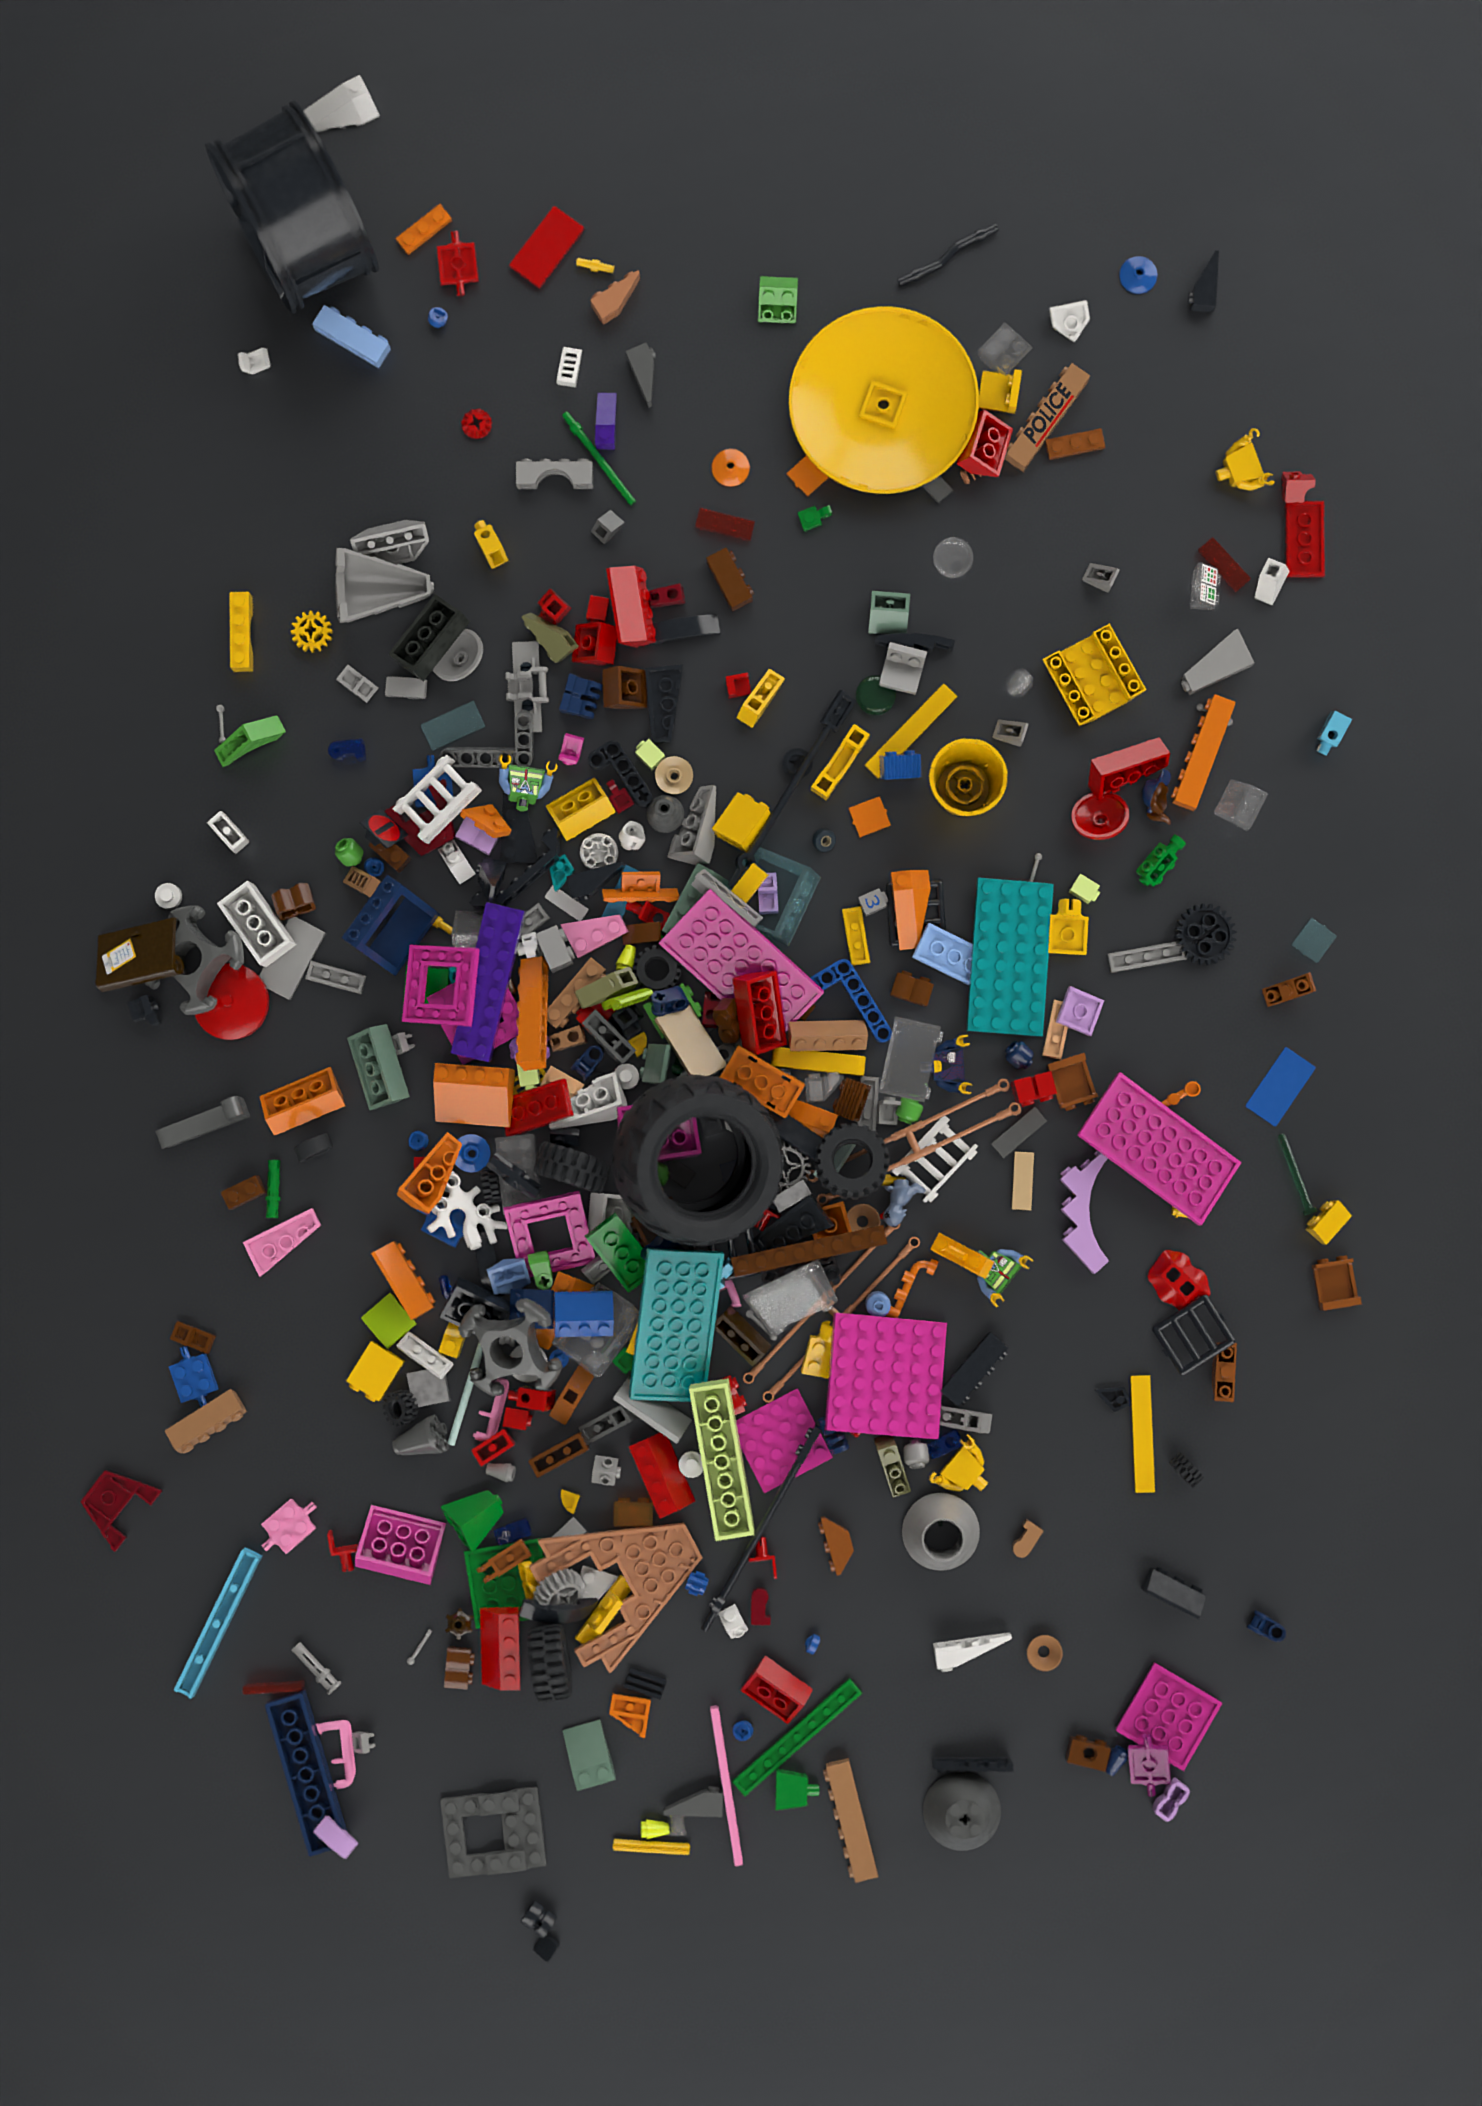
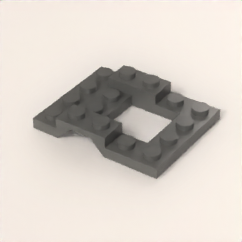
M538 1786L517 1788L501 1793H479L440 1799L449 1878L481 1874L493 1875L547 1866ZM501 1813L505 1850L467 1855L463 1817Z

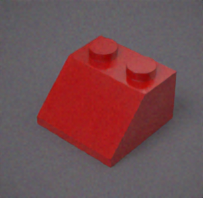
M604 622L576 624L574 641L579 647L573 651L572 662L600 666L613 665L617 641L616 626Z

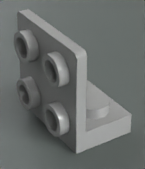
M890 642L879 686L915 695L927 652Z

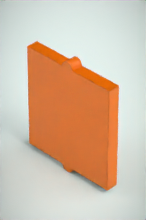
M807 455L787 473L795 483V486L799 487L807 497L829 478L811 462Z
M880 796L848 808L853 819L852 824L855 825L859 837L891 826L886 814L887 809H884Z

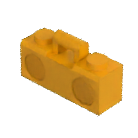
M941 1233L937 1235L931 1247V1250L984 1279H986L994 1264V1261Z

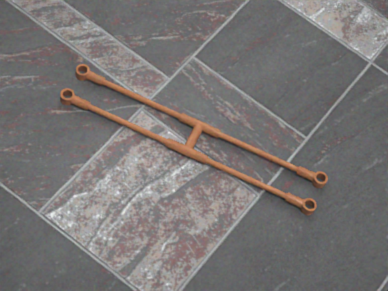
M1001 1079L998 1081V1084L988 1088L985 1092L924 1121L921 1120L884 1139L885 1144L906 1136L913 1150L912 1154L890 1165L888 1172L903 1164L906 1165L936 1151L937 1148L996 1120L1020 1114V1105L1015 1102L1011 1103L1009 1108L997 1113L996 1116L923 1149H920L913 1132L925 1127V1125L983 1097H989L999 1091H1008L1010 1088L1008 1080ZM1003 1082L1007 1083L1005 1088L1000 1087ZM1014 1106H1017L1018 1111L1013 1112L1012 1108ZM863 1149L847 1158L845 1163L868 1152ZM806 1174V1177L810 1182H816L818 1180L817 1177H815L814 1179H810V1174ZM831 1193L826 1195L820 1194L817 1197V1202L821 1206H826L829 1201L839 1197V1195L834 1196ZM822 1197H826L824 1203H820Z
M900 1224L895 1228L892 1226H887L885 1228L886 1237H888L890 1233L893 1232V1230L898 1229L900 1227ZM911 1237L908 1240V1244L898 1253L899 1255L843 1313L852 1314L856 1310L855 1308L897 1263L920 1245V1240L917 1237ZM912 1239L917 1240L918 1243L916 1246L911 1245L910 1242ZM875 1247L868 1248L841 1276L839 1284L830 1286L761 1362L759 1361L750 1372H746L743 1375L745 1383L751 1384L770 1358L821 1307L833 1317L834 1313H840L827 1300ZM804 1356L769 1391L763 1393V1400L765 1402L773 1401L774 1396L784 1386V1383L803 1364ZM747 1374L753 1377L749 1382L745 1380ZM770 1393L772 1399L766 1400L765 1394Z

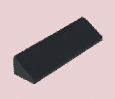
M770 1102L767 1103L768 1105L775 1108L774 1104H771ZM766 1108L777 1127L780 1138L815 1162L817 1147L822 1138L790 1115H787L785 1119Z

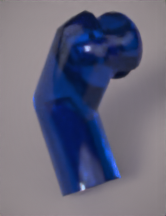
M443 1275L439 1277L442 1295L448 1298L452 1286L449 1283L448 1276Z

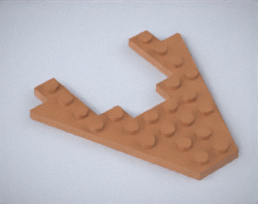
M684 1523L542 1538L538 1542L546 1556L530 1564L529 1567L538 1584H540V1581H544L545 1577L550 1576L552 1572L556 1573L559 1569L563 1571L565 1568L574 1565L588 1556L592 1557L599 1572L617 1562L633 1592V1595L622 1600L623 1605L619 1609L625 1621L574 1649L583 1667L601 1658L610 1674L703 1557Z

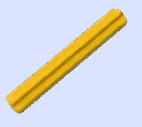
M614 1839L613 1850L689 1855L690 1844Z

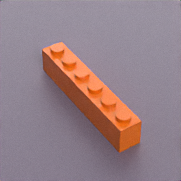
M1216 694L1211 699H1207L1204 709L1207 710L1206 714L1201 716L1198 722L1200 730L1198 734H1194L1191 744L1194 746L1191 752H1187L1184 762H1187L1186 767L1181 769L1178 780L1181 781L1178 787H1174L1171 795L1174 798L1173 804L1191 811L1197 808L1236 704L1235 701Z
M543 956L521 959L520 967H518V975L520 977V984L517 986L519 1001H517L519 1018L516 1020L518 1035L516 1036L518 1053H516L515 1059L516 1063L524 1071L546 1068L549 965Z

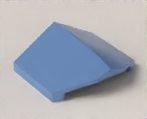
M524 1258L503 1259L487 1269L494 1294H510V1289H522L531 1283Z

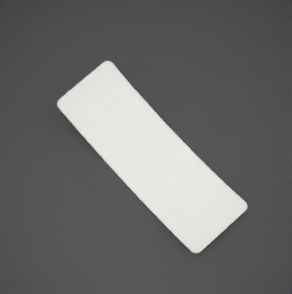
M553 885L545 895L546 899L578 921H581L589 910L560 889L558 892H555Z

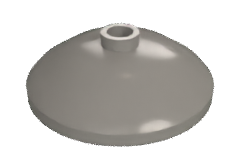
M464 629L434 667V673L445 681H457L471 674L480 663L483 654V644L480 637L472 630Z

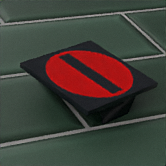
M382 809L359 823L366 829L365 838L374 846L381 843L386 849L409 835Z

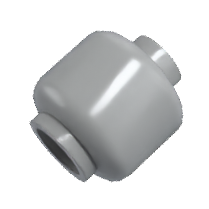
M920 1439L910 1440V1443L903 1447L904 1462L911 1469L924 1468L925 1464L929 1462L928 1445L921 1443Z

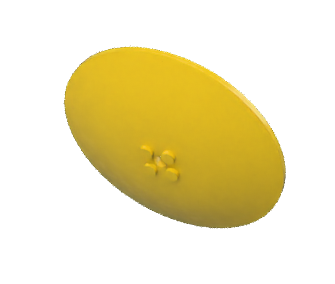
M871 307L843 315L824 327L813 337L799 357L794 368L789 390V411L792 427L800 446L811 462L834 481L851 489L875 494H891L912 490L929 483L943 474L955 463L967 446L975 428L979 409V390L975 370L969 356L959 341L945 327L928 316L898 307ZM880 401H887L889 407L887 409H880L878 404Z

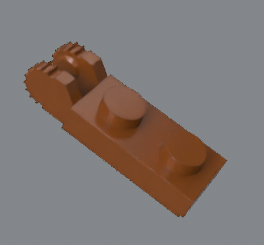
M520 1539L490 1558L487 1563L476 1570L480 1573L489 1566L493 1567L495 1572L483 1579L487 1583L526 1560L532 1554L523 1539Z

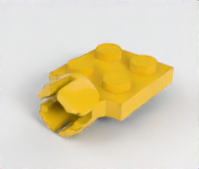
M1069 899L1059 900L1057 914L1050 915L1048 953L1087 954L1089 917L1082 916L1080 900L1071 899L1070 910Z
M824 1321L821 1324L818 1335H810L801 1368L802 1374L829 1379L833 1325H829L830 1321Z

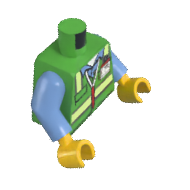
M500 755L498 760L502 766L499 768V784L504 793L508 794V800L517 802V810L527 811L528 804H535L537 799H542L549 791L554 777L552 773L557 770V764L554 770H549L548 765L550 761L547 762V773H545L543 769L511 765L510 755H507L508 760L504 763L502 755Z
M999 1249L992 1251L989 1256L979 1250L977 1253L994 1261V1264L986 1279L978 1275L977 1281L981 1291L991 1300L995 1307H998L995 1303L997 1299H1001L1004 1302L1003 1297L1000 1295L1022 1266L1029 1269L1025 1263L1027 1260L1033 1262V1259L1026 1255L1023 1256L1014 1250Z

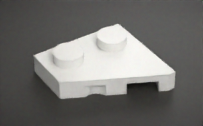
M583 1565L580 1576L584 1581L585 1592L582 1594V1598H597L599 1600L619 1576L605 1571L599 1572L598 1569Z

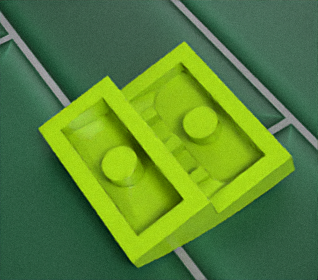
M641 988L602 1002L601 1005L604 1010L613 1008L615 1011L647 1000L653 994V991L648 988Z
M392 1293L386 1295L361 1317L387 1349L417 1324L415 1320L410 1319L405 1309Z

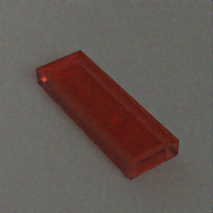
M700 508L695 527L751 541L755 521Z
M1214 537L1198 550L1209 564L1217 569L1219 575L1235 592L1250 581L1251 578Z
M304 1680L246 1684L243 1686V1694L301 1691L305 1685Z

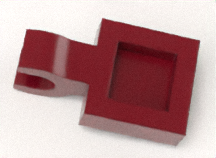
M613 779L606 783L613 794L608 798L618 814L634 805L625 787L619 790Z

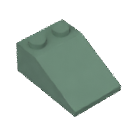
M648 1044V1048H644L642 1059L646 1060L645 1067H641L639 1078H642V1083L658 1085L667 1079L672 1051L670 1045Z
M600 1719L563 1730L577 1791L615 1780L616 1774Z

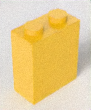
M737 792L712 830L718 838L747 853L771 814L770 808L763 802H755L748 794L742 795Z
M371 1341L346 1381L350 1383L349 1387L357 1392L361 1390L366 1393L365 1397L372 1402L376 1400L381 1401L406 1361L375 1341Z

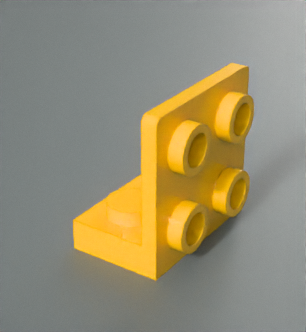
M1014 369L1013 375L983 371L979 392V409L1015 414L1022 370Z

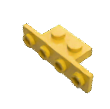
M619 1575L575 1636L576 1640L584 1644L602 1634L623 1605L622 1600L631 1592L624 1576Z

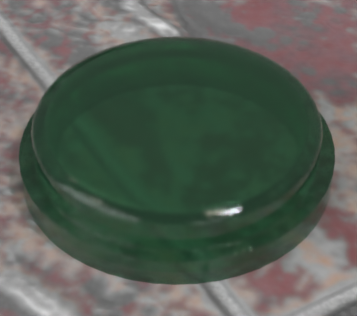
M879 675L869 676L862 680L856 691V700L859 707L870 715H882L888 712L896 699V691L894 689L879 686L881 679Z

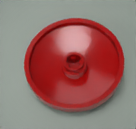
M227 963L216 975L207 994L208 997L211 995L218 1000L215 1009L202 1014H196L195 1017L200 1026L210 1035L224 1040H238L251 1035L262 1025L268 1013L269 994L264 981L255 971L243 965L238 970H235L229 966L230 963Z

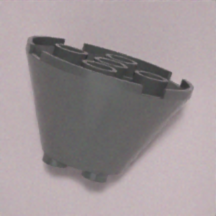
M955 1771L943 1775L929 1788L923 1803V1817L929 1833L938 1843L953 1850L965 1851L980 1847L994 1835L1000 1822L1001 1805L995 1789L983 1777L972 1772Z

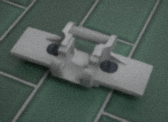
M537 641L512 642L513 674L510 672L505 673V679L508 680L506 700L514 702L515 717L521 710L531 712L533 715V732H542L541 703L549 702L546 687V672H548V668L540 667L539 643ZM533 675H538L539 697H533ZM522 715L519 717V721L522 724L529 723L527 716Z

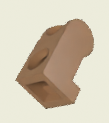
M581 1025L548 1037L552 1052L588 1043L583 1026Z
M1025 1519L1022 1523V1526L1025 1528L1024 1532L1012 1544L1014 1554L1020 1558H1024L1030 1553L1043 1533V1529L1028 1519Z

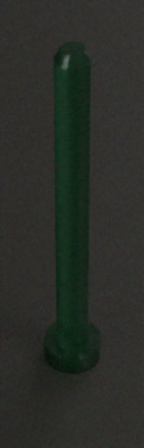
M1284 1133L1279 1134L1280 1144L1305 1211H1303L1304 1216L1317 1212L1316 1207H1312L1287 1137Z

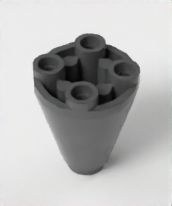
M661 795L651 801L647 808L646 817L649 825L654 830L661 833H671L681 826L684 819V809L676 798L670 795ZM667 806L668 810L666 812H662L660 808Z
M436 1415L426 1417L393 1440V1449L397 1455L439 1454L448 1451L449 1446L445 1437L447 1427L445 1423H440Z

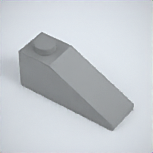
M941 1406L939 1425L977 1433H990L992 1414Z

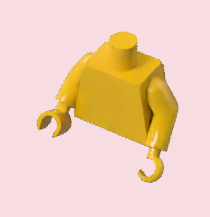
M1252 428L1249 431V436H1243L1229 448L1223 460L1224 468L1216 470L1218 481L1228 478L1231 486H1237L1239 489L1248 491L1263 487L1264 484H1274L1275 481L1273 480L1267 481L1268 477L1273 476V474L1263 473L1253 443H1251L1253 431L1257 433V437L1260 436L1258 429Z
M967 1434L969 1437L968 1441L963 1442L960 1440L962 1446L939 1472L942 1476H937L933 1480L936 1473L931 1474V1483H936L952 1491L968 1490L972 1485L980 1491L985 1488L988 1482L980 1476L985 1470L983 1468L984 1459L980 1448L969 1434Z

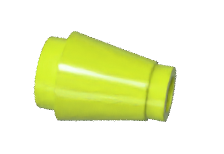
M628 944L625 945L615 964L617 971L627 967H631L633 970L636 947Z
M646 1819L640 1823L641 1838L650 1839L669 1834V1823Z

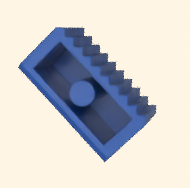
M905 750L903 754L897 755L896 751L885 752L884 756H879L881 779L921 777V754L915 753V750Z

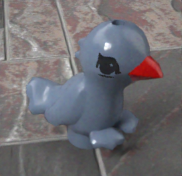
M905 1179L893 1181L894 1186H885V1189L890 1192V1204L883 1213L879 1214L880 1218L888 1226L894 1227L899 1225L907 1209H903V1206L916 1193H925L924 1187L918 1183L909 1186V1181Z

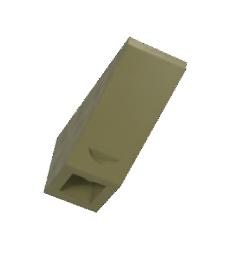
M533 613L522 616L525 626L536 636V641L545 648L548 657L555 663L564 660L579 647L568 631Z
M631 967L612 972L574 993L582 1009H585L608 999L632 992L637 986L638 981Z
M884 1435L875 1438L874 1443L892 1497L911 1492L893 1436Z

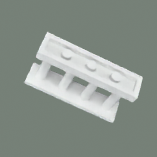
M448 755L441 757L437 761L436 766L405 797H401L393 808L395 812L401 815L405 812L420 828V833L417 836L427 844L482 791L477 784L472 781L466 783L451 767L455 760ZM444 772L461 788V792L456 797H453L437 780ZM432 785L448 802L443 810H439L424 794L429 786ZM417 799L434 815V819L429 824H426L410 807Z
M946 1116L941 1117L918 1142L920 1149L931 1144H937L934 1137L938 1132L944 1133L948 1138L956 1135L947 1124L949 1119ZM960 1138L952 1141L965 1153L958 1162L942 1147L937 1148L935 1152L952 1167L945 1176L926 1158L922 1157L915 1160V1162H919L939 1181L932 1190L909 1170L908 1164H903L891 1172L895 1176L899 1174L904 1175L913 1184L918 1183L926 1190L924 1194L926 1196L922 1201L924 1203L927 1201L931 1203L938 1195L936 1191L967 1158L971 1160L977 1154L975 1149L978 1146L974 1144L970 1148ZM911 1149L906 1156L912 1154L913 1150Z

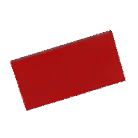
M553 206L509 266L535 286L541 288L585 230L584 227L556 206Z
M1324 501L1285 503V564L1289 570L1287 577L1325 576Z
M562 1078L513 1095L510 1128L504 1127L506 1137H512L574 1116L566 1079Z

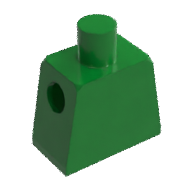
M776 1769V1810L807 1806V1796H819V1784H808L807 1774Z

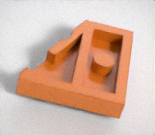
M493 804L462 809L460 813L462 818L469 817L475 821L474 826L485 831L492 838L510 835L511 828Z
M613 1693L609 1714L620 1720L628 1728H631L640 1737L645 1738L651 1699Z

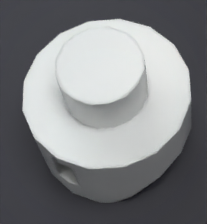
M629 821L619 833V839L624 849L638 850L645 842V834L641 824Z
M171 883L162 884L155 892L156 903L166 910H174L181 903L182 892Z
M536 932L521 935L522 942L518 944L517 948L519 956L525 954L527 958L543 956L540 944L537 942Z
M631 1064L619 1065L614 1071L624 1090L633 1089L639 1082V1072Z
M688 1451L681 1456L679 1469L684 1476L694 1478L703 1472L700 1453Z

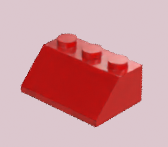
M985 409L979 412L972 436L956 464L971 474L998 477L1013 428Z
M764 1656L740 1691L788 1724L803 1708L813 1689L776 1664L772 1659Z

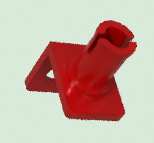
M646 901L644 905L639 902H627L625 908L638 914V918L644 923L654 922V916L662 914L664 920L660 923L661 931L670 916V913L653 906L649 901Z
M768 1207L763 1213L764 1217L754 1227L758 1228L760 1222H762L759 1230L764 1231L771 1217L779 1219L782 1214Z
M329 1530L327 1537L331 1556H340L342 1572H347V1569L348 1571L354 1570L351 1553L357 1552L359 1545L335 1547L333 1531Z
M761 1537L762 1546H760L759 1540L755 1547L756 1556L749 1558V1563L772 1560L774 1579H777L775 1555H768L767 1538Z

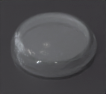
M955 537L947 538L941 541L935 548L933 562L939 573L949 578H957L967 573L972 566L973 552L964 540Z

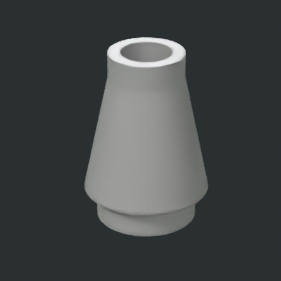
M488 1463L486 1467L487 1475H491L504 1482H512L514 1480L516 1467L512 1466L511 1463Z

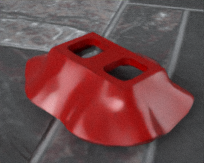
M1172 1250L1163 1251L1148 1273V1280L1154 1286L1160 1300L1171 1304L1178 1310H1181L1203 1295L1210 1296L1211 1292L1206 1274L1202 1270L1193 1267L1189 1257L1184 1253ZM1174 1267L1180 1272V1276L1174 1282H1171L1166 1277V1273ZM1186 1281H1189L1194 1286V1290L1188 1296H1185L1180 1291V1287Z

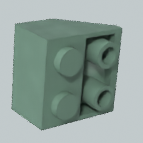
M872 591L868 633L884 635L907 633L910 594Z

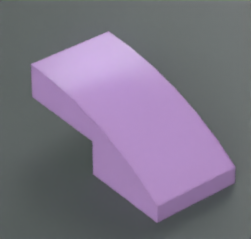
M776 872L767 873L769 876L758 888L759 914H779Z
M325 1816L313 1831L344 1859L348 1857L358 1844L346 1830H342L329 1816Z

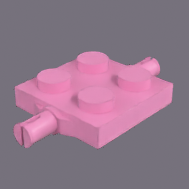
M293 1499L287 1501L261 1524L270 1537L261 1545L264 1550L268 1551L269 1548L276 1544L285 1554H288L316 1529L310 1521L309 1514L317 1506L311 1501L303 1509Z

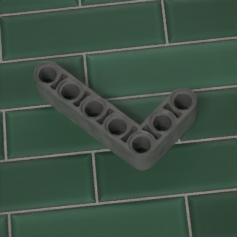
M521 710L516 715L515 748L446 747L440 753L439 759L443 757L444 753H450L455 760L451 767L500 768L502 764L498 758L502 753H507L511 756V765L528 767L534 757L533 715L528 710ZM522 715L527 716L529 723L522 724L519 721V717ZM522 734L527 735L529 742L522 743L519 740V736ZM469 753L472 756V760L469 762L465 761L462 755ZM488 753L491 756V761H484L481 755ZM523 753L527 754L529 756V761H521L519 755Z
M239 1096L227 1098L220 1102L221 1106L155 1131L162 1150L250 1117L244 1098Z

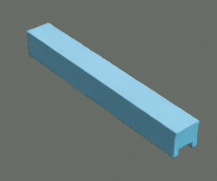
M246 1547L241 1550L174 1691L180 1692L190 1699L195 1696L263 1555Z

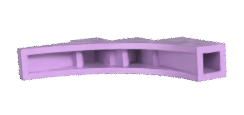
M1098 1150L1094 1153L1096 1156L1091 1161L1087 1159L1080 1166V1171L1076 1166L1072 1168L1068 1166L1060 1173L1062 1177L1059 1179L1074 1195L1073 1198L1069 1196L1062 1203L1063 1207L1060 1210L1076 1226L1075 1228L1069 1227L1063 1233L1065 1237L1062 1240L1092 1274L1097 1273L1109 1262L1093 1235L1089 1213L1091 1190L1095 1178L1104 1162L1108 1159Z

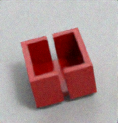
M1051 1071L1034 1075V1077L1030 1076L1014 1080L1010 1083L1015 1102L1021 1104L1022 1107L1035 1104L1034 1100L1040 1099V1103L1053 1099V1095L1057 1094Z

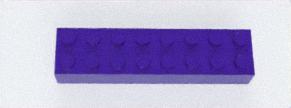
M486 902L476 949L480 950L472 1027L457 1026L451 1049L452 1054L491 1062L526 914L525 911Z

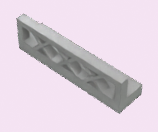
M705 869L698 872L695 876L696 879L691 884L703 895L708 889H711L720 899L755 928L763 919L760 914Z

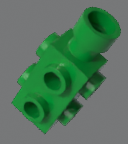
M1174 834L1167 846L1159 843L1136 870V873L1140 876L1139 880L1147 887L1149 885L1154 887L1163 881L1164 874L1175 866V861L1178 859L1175 855L1176 852L1186 845L1182 838Z

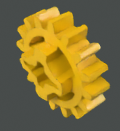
M312 610L309 611V615L302 612L303 617L297 616L298 622L292 623L295 629L291 630V633L296 635L292 638L293 641L297 642L298 648L303 646L305 652L308 648H310L312 653H314L315 648L322 651V645L328 646L326 640H332L329 634L333 633V630L329 628L331 626L330 621L326 622L327 617L325 615L321 617L320 612H317L316 615L313 614ZM316 620L322 623L323 627L317 626ZM313 627L315 631L312 633V635H310L308 632H311V628ZM300 636L306 637L308 643L304 642Z

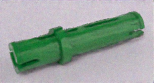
M268 1160L267 1196H265V1201H267L266 1218H278L279 1201H281V1197H279L280 1160Z

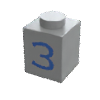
M879 888L858 897V902L865 917L886 908V902H889L885 892H881Z

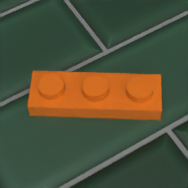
M439 204L396 237V241L409 255L449 224L452 218Z

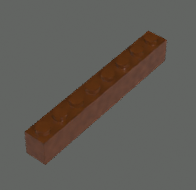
M884 1225L733 1257L731 1261L734 1275L738 1277L888 1243Z

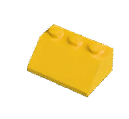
M595 777L546 805L547 810L566 841L615 813L612 804Z

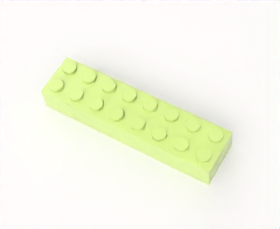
M729 1378L690 1384L689 1392L715 1540L719 1541L754 1535L755 1526Z

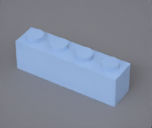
M324 305L312 323L316 331L377 368L381 366L391 350L387 339L380 335L378 337L373 335L369 328L358 326L354 319L349 316L345 318L340 315L339 310L332 306L329 308Z

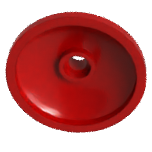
M1111 792L1105 794L1104 799L1100 801L1097 800L1093 793L1087 794L1078 800L1072 810L1074 828L1084 837L1094 840H1104L1118 835L1125 829L1129 821L1128 805L1120 796Z

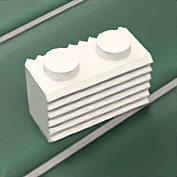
M219 811L207 822L235 854L249 843L247 837L244 836L224 812Z

